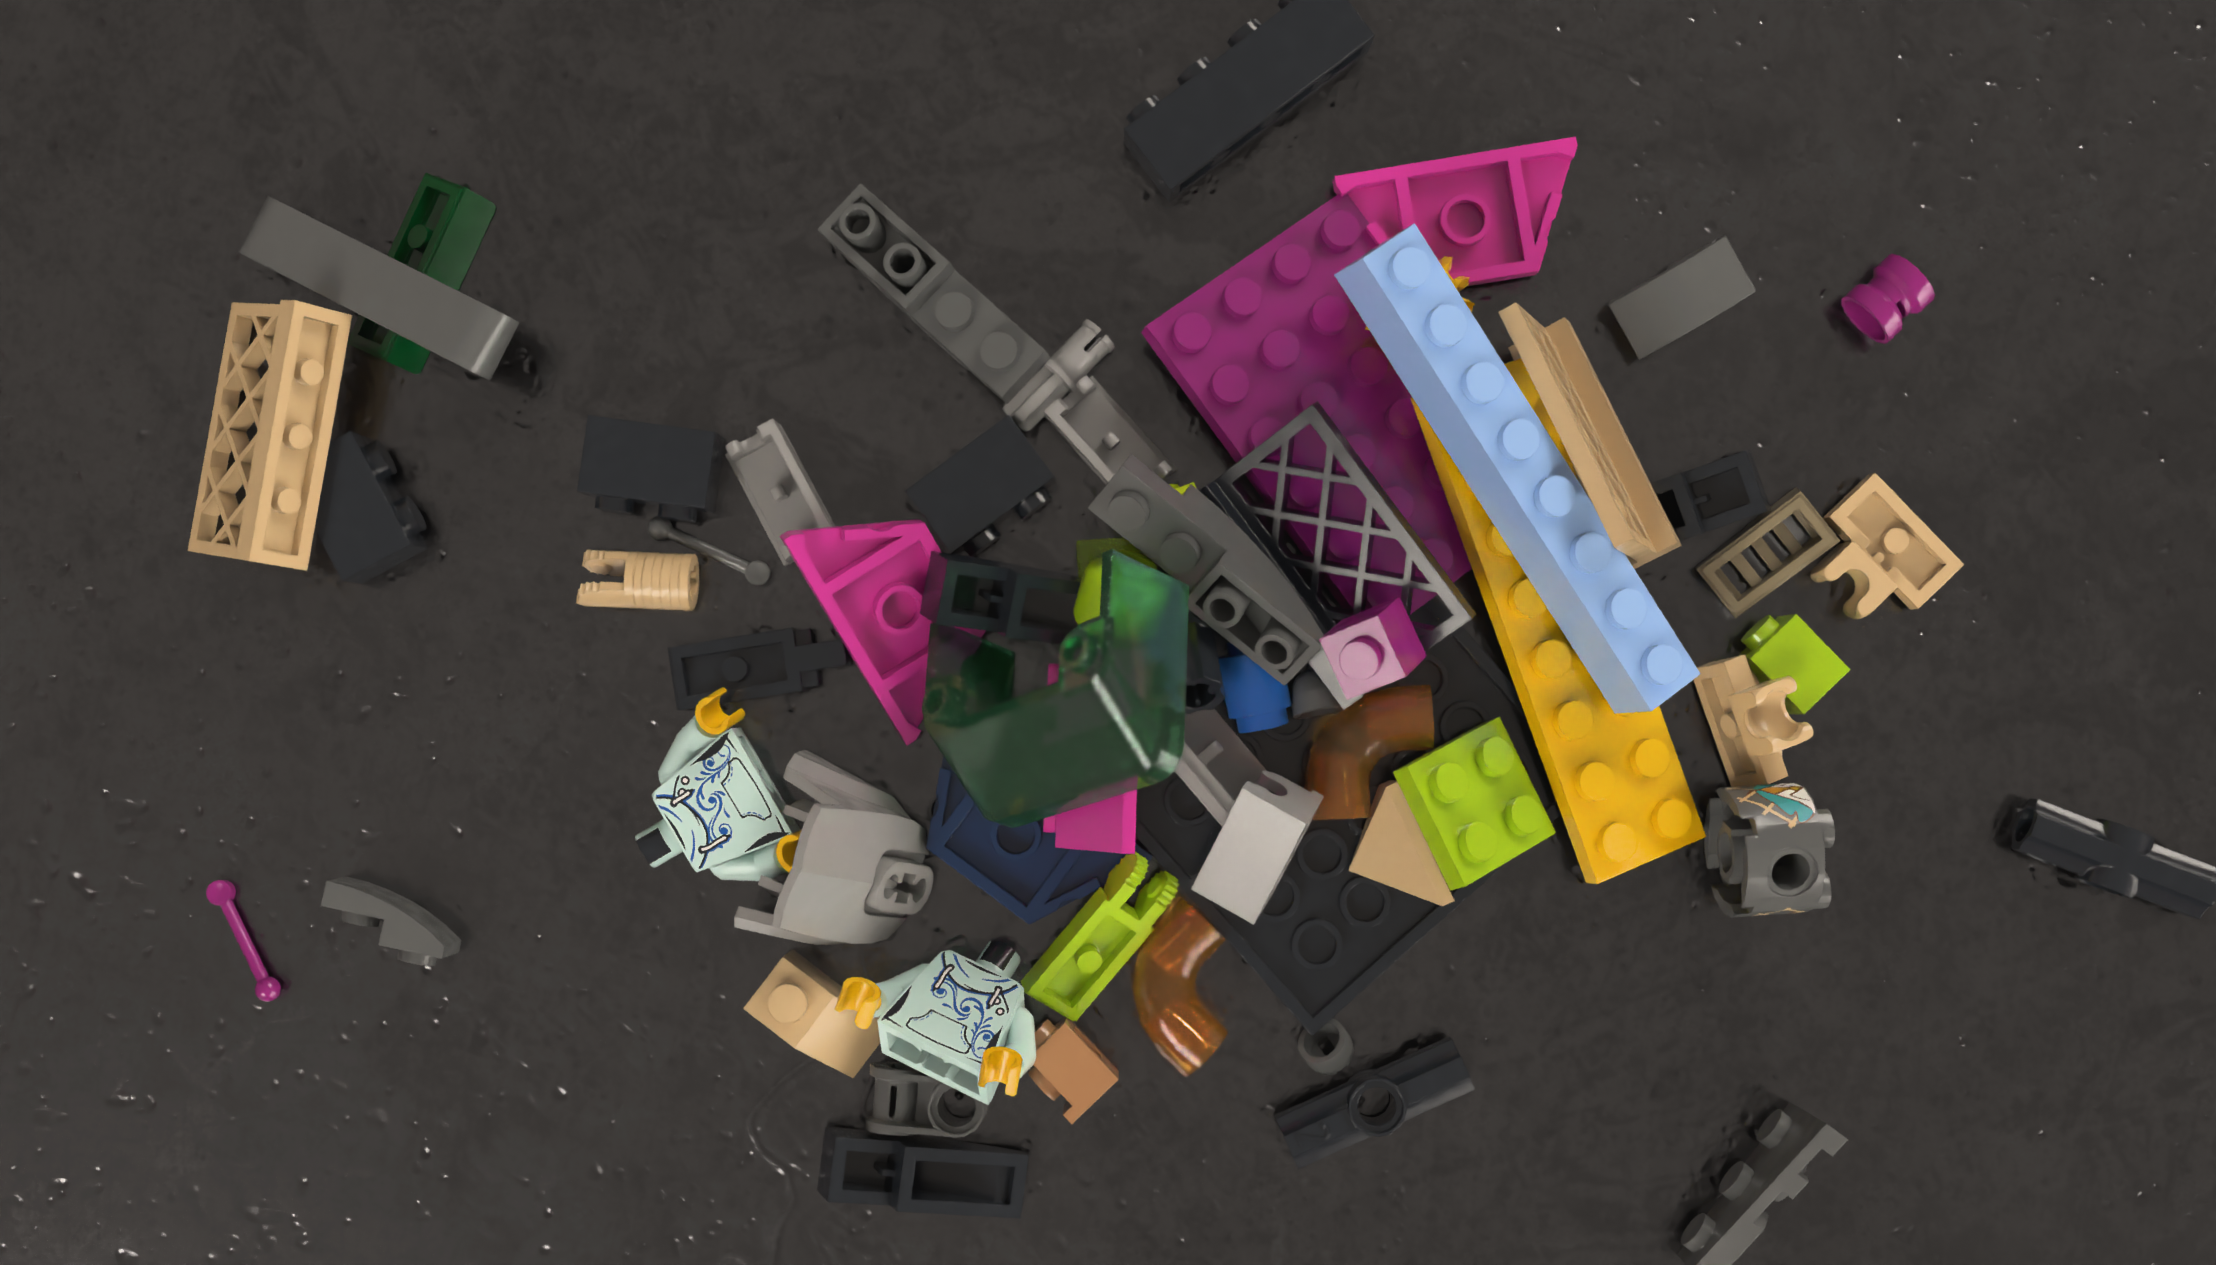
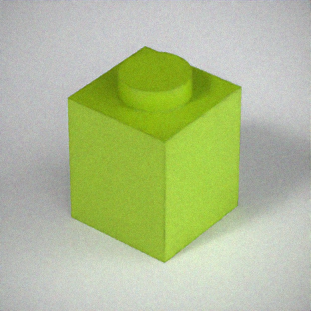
M1797 614L1778 616L1776 619L1771 615H1767L1758 621L1741 639L1747 647L1739 655L1745 654L1749 667L1756 675L1759 684L1767 680L1791 676L1796 681L1797 690L1787 694L1785 698V707L1788 714H1805L1850 671L1848 666Z

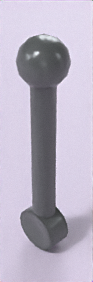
M655 516L648 523V533L653 539L661 541L668 538L744 573L746 579L752 585H764L771 578V568L764 561L748 562L672 527L669 519Z

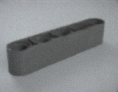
M267 196L239 251L242 255L487 380L492 378L520 323Z

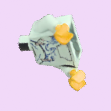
M722 687L698 702L695 708V715L676 735L658 770L661 786L651 794L664 819L635 835V839L641 853L653 868L684 852L696 872L709 868L721 880L759 881L761 876L775 878L790 872L801 829L793 817L782 814L786 804L742 728L729 729L744 719L745 711L741 708L730 716L722 711L719 703L720 697L727 692L726 688Z
M989 941L976 962L952 950L940 952L930 964L922 963L886 981L874 983L866 978L851 977L843 982L835 1010L837 1012L846 1009L857 1011L854 1022L861 1029H867L874 1017H880L877 1023L883 1054L987 1105L991 1102L999 1082L1006 1084L1005 1094L1015 1096L1019 1079L1034 1065L1036 1060L1034 1018L1025 1008L1024 988L1017 981L1011 979L1021 959L1015 950L1003 942Z

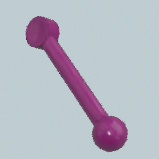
M228 880L213 881L207 888V899L210 903L221 907L257 981L255 995L265 1002L275 1000L281 991L280 983L277 979L269 977L233 903L236 895L235 886Z

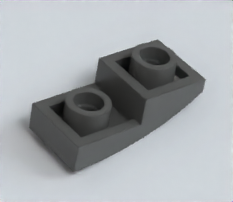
M1725 234L1668 265L1667 270L1610 300L1609 307L1640 360L1731 308L1756 292V289Z
M347 876L326 881L321 906L341 910L340 920L354 925L379 927L380 919H383L384 922L378 945L398 949V960L417 965L435 966L437 958L443 959L459 952L461 939L446 924L413 901L386 888Z

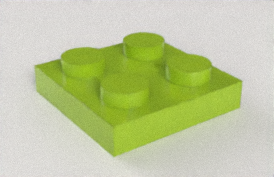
M1500 716L1481 723L1393 771L1450 891L1468 886L1556 833Z

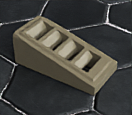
M1797 487L1771 505V510L1760 514L1695 567L1735 619L1840 542V539ZM1791 514L1797 518L1811 536L1802 546L1782 522ZM1771 529L1791 553L1782 562L1762 538ZM1750 545H1752L1771 569L1762 578L1741 553ZM1728 561L1734 564L1751 586L1742 594H1740L1720 569Z

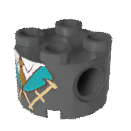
M1797 783L1718 788L1715 792L1718 793L1720 798H1710L1706 809L1704 848L1707 869H1720L1723 883L1711 884V888L1722 912L1732 918L1804 913L1812 909L1827 908L1831 902V884L1825 871V848H1831L1835 841V826L1831 812L1826 808L1816 809L1814 800L1807 789Z

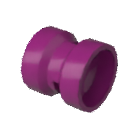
M1890 254L1873 269V278L1869 283L1858 284L1841 299V305L1851 322L1861 332L1878 343L1886 344L1902 330V319L1908 314L1921 312L1934 300L1935 293L1930 282L1916 266L1899 255Z

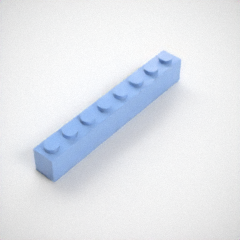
M1412 224L1383 241L1334 274L1613 712L1617 714L1653 711L1698 677L1701 673L1626 555L1614 548L1590 498L1416 224Z

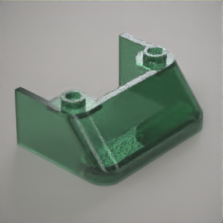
M1114 549L1104 552L1102 554L1100 616L1079 624L1062 641L1059 649L1058 682L1012 698L1015 652L954 626L930 623L925 696L922 702L924 726L985 819L1009 828H1016L1159 783L1172 774L1181 759L1184 748L1189 585Z

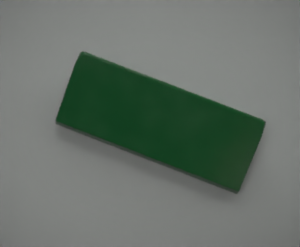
M425 173L387 256L459 291L492 220L496 206L491 201L466 187ZM359 315L347 344L413 374H419L422 371L431 352Z

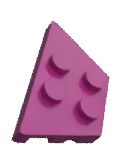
M1576 137L1338 175L1334 176L1332 181L1333 189L1341 197L1346 194L1349 195L1368 221L1369 225L1365 229L1377 246L1415 223L1438 261L1444 256L1453 257L1452 267L1448 272L1453 279L1458 276L1470 277L1468 286L1534 276L1540 270L1548 244L1549 231L1553 220L1556 218L1563 195L1561 192L1578 145Z
M920 519L786 531L780 535L781 540L899 737L908 746L919 736L921 730L918 726L937 696L939 695L943 698L953 683L959 663L965 657L971 655L986 631L935 624L920 614L931 551L941 552L926 524Z

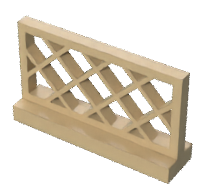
M280 300V304L232 302L188 551L307 571L352 315L296 300ZM252 324H254L257 337L249 346ZM266 359L269 368L260 379L257 369ZM243 389L246 399L238 409L240 392ZM255 421L257 433L249 442L246 432ZM232 451L235 462L227 471L229 454ZM243 485L246 497L238 504L235 494ZM221 514L224 525L215 535L218 516Z
M1517 303L1499 311L1498 313L1514 343L1508 349L1514 360L1522 359L1571 459L1577 479L1593 503L1614 548L1624 553L1633 568L1636 569L1682 546L1570 321L1564 317L1544 328Z

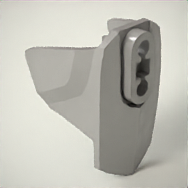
M802 750L794 753L786 766L783 778L821 804L802 799L791 805H785L782 814L803 821L804 825L795 850L792 868L785 882L783 883L766 876L760 877L758 885L762 886L770 895L778 898L774 914L738 906L734 916V927L814 945L871 944L886 940L907 919L904 915H912L920 911L930 895L933 885V871L929 866L922 864L925 855H929V850L926 849V830L912 820L896 799L886 792L810 751Z

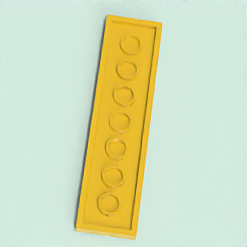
M1519 358L1504 364L1576 476L1571 459L1522 359ZM1411 398L1585 882L1599 884L1705 838V831L1660 706L1650 712L1617 714L1613 712L1418 405Z

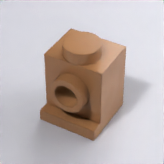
M1065 1016L1056 1025L1046 1018L1035 1028L1036 1060L1034 1067L1028 1074L1050 1099L1055 1101L1062 1095L1067 1100L1064 1104L1063 1116L1073 1124L1119 1080V1070L1077 1025Z

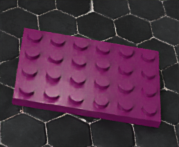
M1338 194L1147 324L1141 333L1236 463L1318 401L1454 583L1470 571L1472 567L1411 402L1412 396L1371 332L1365 330L1366 324L1334 276V274L1377 246L1365 229L1369 225L1368 221L1349 195L1346 194L1341 197ZM1311 424L1295 435L1292 463L1324 468L1327 445ZM1281 447L1266 459L1280 461ZM1337 460L1336 470L1346 472V470ZM1257 468L1247 472L1245 476L1266 504L1275 505L1278 472ZM1291 474L1287 508L1319 513L1323 480ZM1335 482L1331 516L1364 521L1366 497L1356 485ZM1377 513L1376 523L1386 525ZM1286 519L1285 531L1304 556L1314 558L1318 525ZM1330 527L1326 560L1359 566L1363 533ZM1374 535L1370 568L1404 574L1406 551L1398 540ZM1416 566L1415 576L1425 578ZM1324 572L1323 583L1339 605L1344 609L1353 610L1357 578ZM1369 580L1365 610L1400 596L1401 598L1402 586ZM1413 589L1410 615L1435 597L1437 593Z

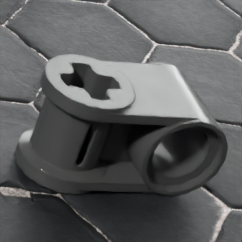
M901 1062L870 1063L869 1075L875 1078L872 1116L865 1119V1130L877 1134L897 1136L921 1134L952 1138L965 1137L974 1132L989 1111L991 1102L987 1105L974 1099L976 1105L974 1115L968 1118L954 1117L947 1111L943 1099L945 1092L954 1088Z

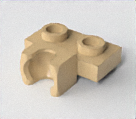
M1872 473L1859 482L1823 517L1824 521L1841 537L1844 543L1838 544L1811 570L1810 577L1814 582L1820 583L1836 580L1845 572L1849 574L1854 580L1855 590L1852 596L1845 602L1843 612L1850 618L1861 619L1872 613L1892 592L1910 610L1919 609L1964 564L1876 473Z
M1745 654L1697 667L1701 674L1693 681L1731 787L1768 785L1788 777L1782 759V750L1810 739L1814 733L1809 723L1794 721L1786 710V695L1797 690L1796 681L1791 676L1767 680L1759 684L1756 675L1749 667Z

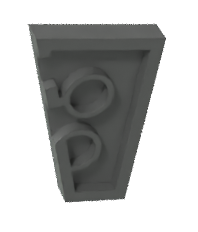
M1791 1102L1783 1111L1780 1109L1774 1111L1760 1127L1757 1134V1140L1760 1143L1746 1162H1737L1723 1177L1719 1186L1721 1196L1707 1215L1700 1213L1688 1224L1681 1237L1683 1247L1677 1256L1686 1265H1732L1764 1231L1768 1221V1213L1765 1209L1773 1201L1779 1202L1787 1196L1794 1199L1809 1182L1808 1176L1804 1173L1807 1164L1821 1149L1834 1156L1848 1139L1827 1123Z

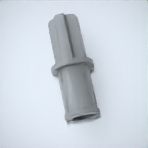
M1086 319L1081 324V327L1050 357L1008 404L1004 403L1002 409L1005 415H1009L1019 429L1024 432L1031 431L1045 417L1044 411L1057 399L1062 400L1071 391L1074 393L1076 383L1086 376L1108 353L1115 349L1110 338L1104 335L1102 338L1099 337L1084 351V347L1101 331L1095 323Z

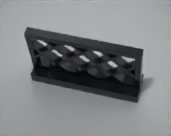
M1318 401L1309 406L1216 480L1199 490L1239 526L1271 560L1307 607L1323 635L1341 620L1365 611L1369 580L1402 586L1401 601L1409 618L1413 589L1436 592L1453 615L1437 626L1411 621L1417 635L1421 636L1419 640L1425 651L1476 615L1475 611ZM1310 424L1327 445L1324 468L1292 463L1295 435ZM1281 447L1280 461L1266 459ZM1337 460L1340 462V464L1343 466L1346 472L1336 470ZM1253 468L1278 472L1275 505L1254 502L1238 479ZM1291 474L1323 480L1319 513L1287 508ZM1335 482L1356 485L1366 497L1364 521L1331 516ZM1377 513L1386 525L1376 523ZM1265 516L1274 517L1273 526ZM1286 519L1318 525L1314 558L1293 554L1284 543ZM1330 527L1363 533L1359 566L1326 560ZM1374 535L1398 540L1406 551L1404 574L1370 568ZM1416 566L1425 578L1415 576ZM1304 568L1313 570L1312 579ZM1324 572L1357 578L1353 610L1331 606L1322 594ZM1323 647L1308 662L1343 710L1366 694H1361L1349 700L1346 699Z

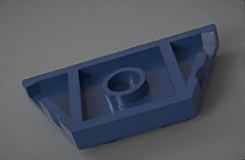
M954 710L948 721L947 738L938 777L936 800L926 849L1029 925L1104 886L1110 871L1116 864L1120 863L1121 858L1123 859L1126 854L1055 848L1056 833L1043 832L1044 793L1057 794V784L959 711ZM1135 842V852L1148 860V864L1153 855Z

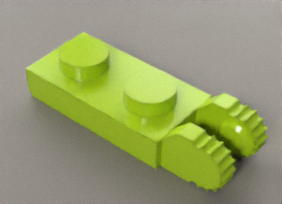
M1137 852L1135 854H1126L1123 859L1121 858L1120 863L1116 864L1110 871L1104 889L1102 887L1098 888L1021 980L1024 992L1071 1021H1077L1154 931L1152 925L1166 910L1167 905L1171 904L1176 892H1178V879L1167 871L1156 873L1151 878V881L1146 883L1140 890L1135 906L1132 907L1126 901L1135 892L1136 887L1141 885V881L1145 879L1149 865L1147 864L1148 860Z

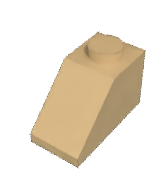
M794 949L781 958L743 1008L793 1048L851 1078L855 1077L880 1044L877 1023L880 1017H874L867 1029H861L854 1022L857 1011L846 1009L837 1012L835 1006L842 986Z

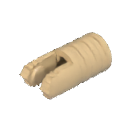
M587 549L584 552L582 567L588 569L590 573L594 572L597 575L624 576V583H595L594 581L591 583L586 582L585 584L581 583L577 593L576 604L587 607L683 611H693L695 609L699 594V563L696 554Z

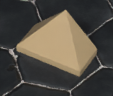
M1389 780L1380 784L1348 871L1440 906L1453 902V896L1398 782Z

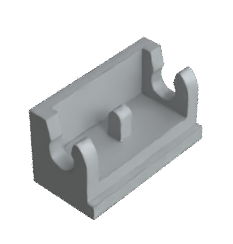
M1087 375L1082 377L1076 383L1074 393L1071 391L1064 399H1057L1044 411L1045 419L1105 485L1131 454L1164 481L1177 470L1093 376L1090 378Z
M772 418L757 426V434L741 442L733 440L725 446L728 452L725 456L783 565L787 566L793 563L794 560L781 540V534L791 530L835 527V524L784 428Z
M1168 702L1139 727L1143 735L1222 827L1245 783L1250 781L1259 785L1257 781L1262 771H1267L1215 709L1200 710L1188 715L1171 709Z
M1262 771L1257 781L1259 785L1247 781L1242 787L1191 890L1253 925L1272 897L1324 798L1323 795L1314 790L1309 792L1288 779L1269 771Z

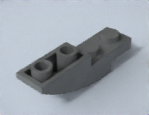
M861 183L817 229L822 236L902 312L1006 404L1050 359L1049 354L1042 346L961 276L944 256Z
M1131 454L1089 505L1088 509L1189 590L1188 595L1182 602L1185 607L1282 685L1285 686L1322 648L1319 639L1323 636V633L1292 586L1249 536L1192 484L1183 494H1180Z

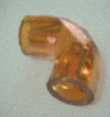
M1430 684L1394 686L1366 693L1345 710L1343 708L1328 719L1310 749L1304 788L1309 792L1314 790L1324 796L1312 820L1371 817L1370 778L1377 762L1387 754L1397 751L1434 748L1433 704Z
M1180 895L1158 918L1153 926L1154 931L1138 949L1132 981V992L1139 1024L1159 1053L1183 1077H1187L1209 1059L1228 1034V1030L1203 1006L1198 999L1196 990L1197 974L1201 967L1227 939Z

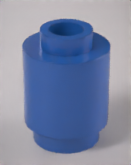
M1227 642L1228 654L1219 656L1218 659L1229 719H1236L1238 733L1256 732L1289 723L1286 708L1292 706L1288 683L1285 686L1282 685L1233 644Z

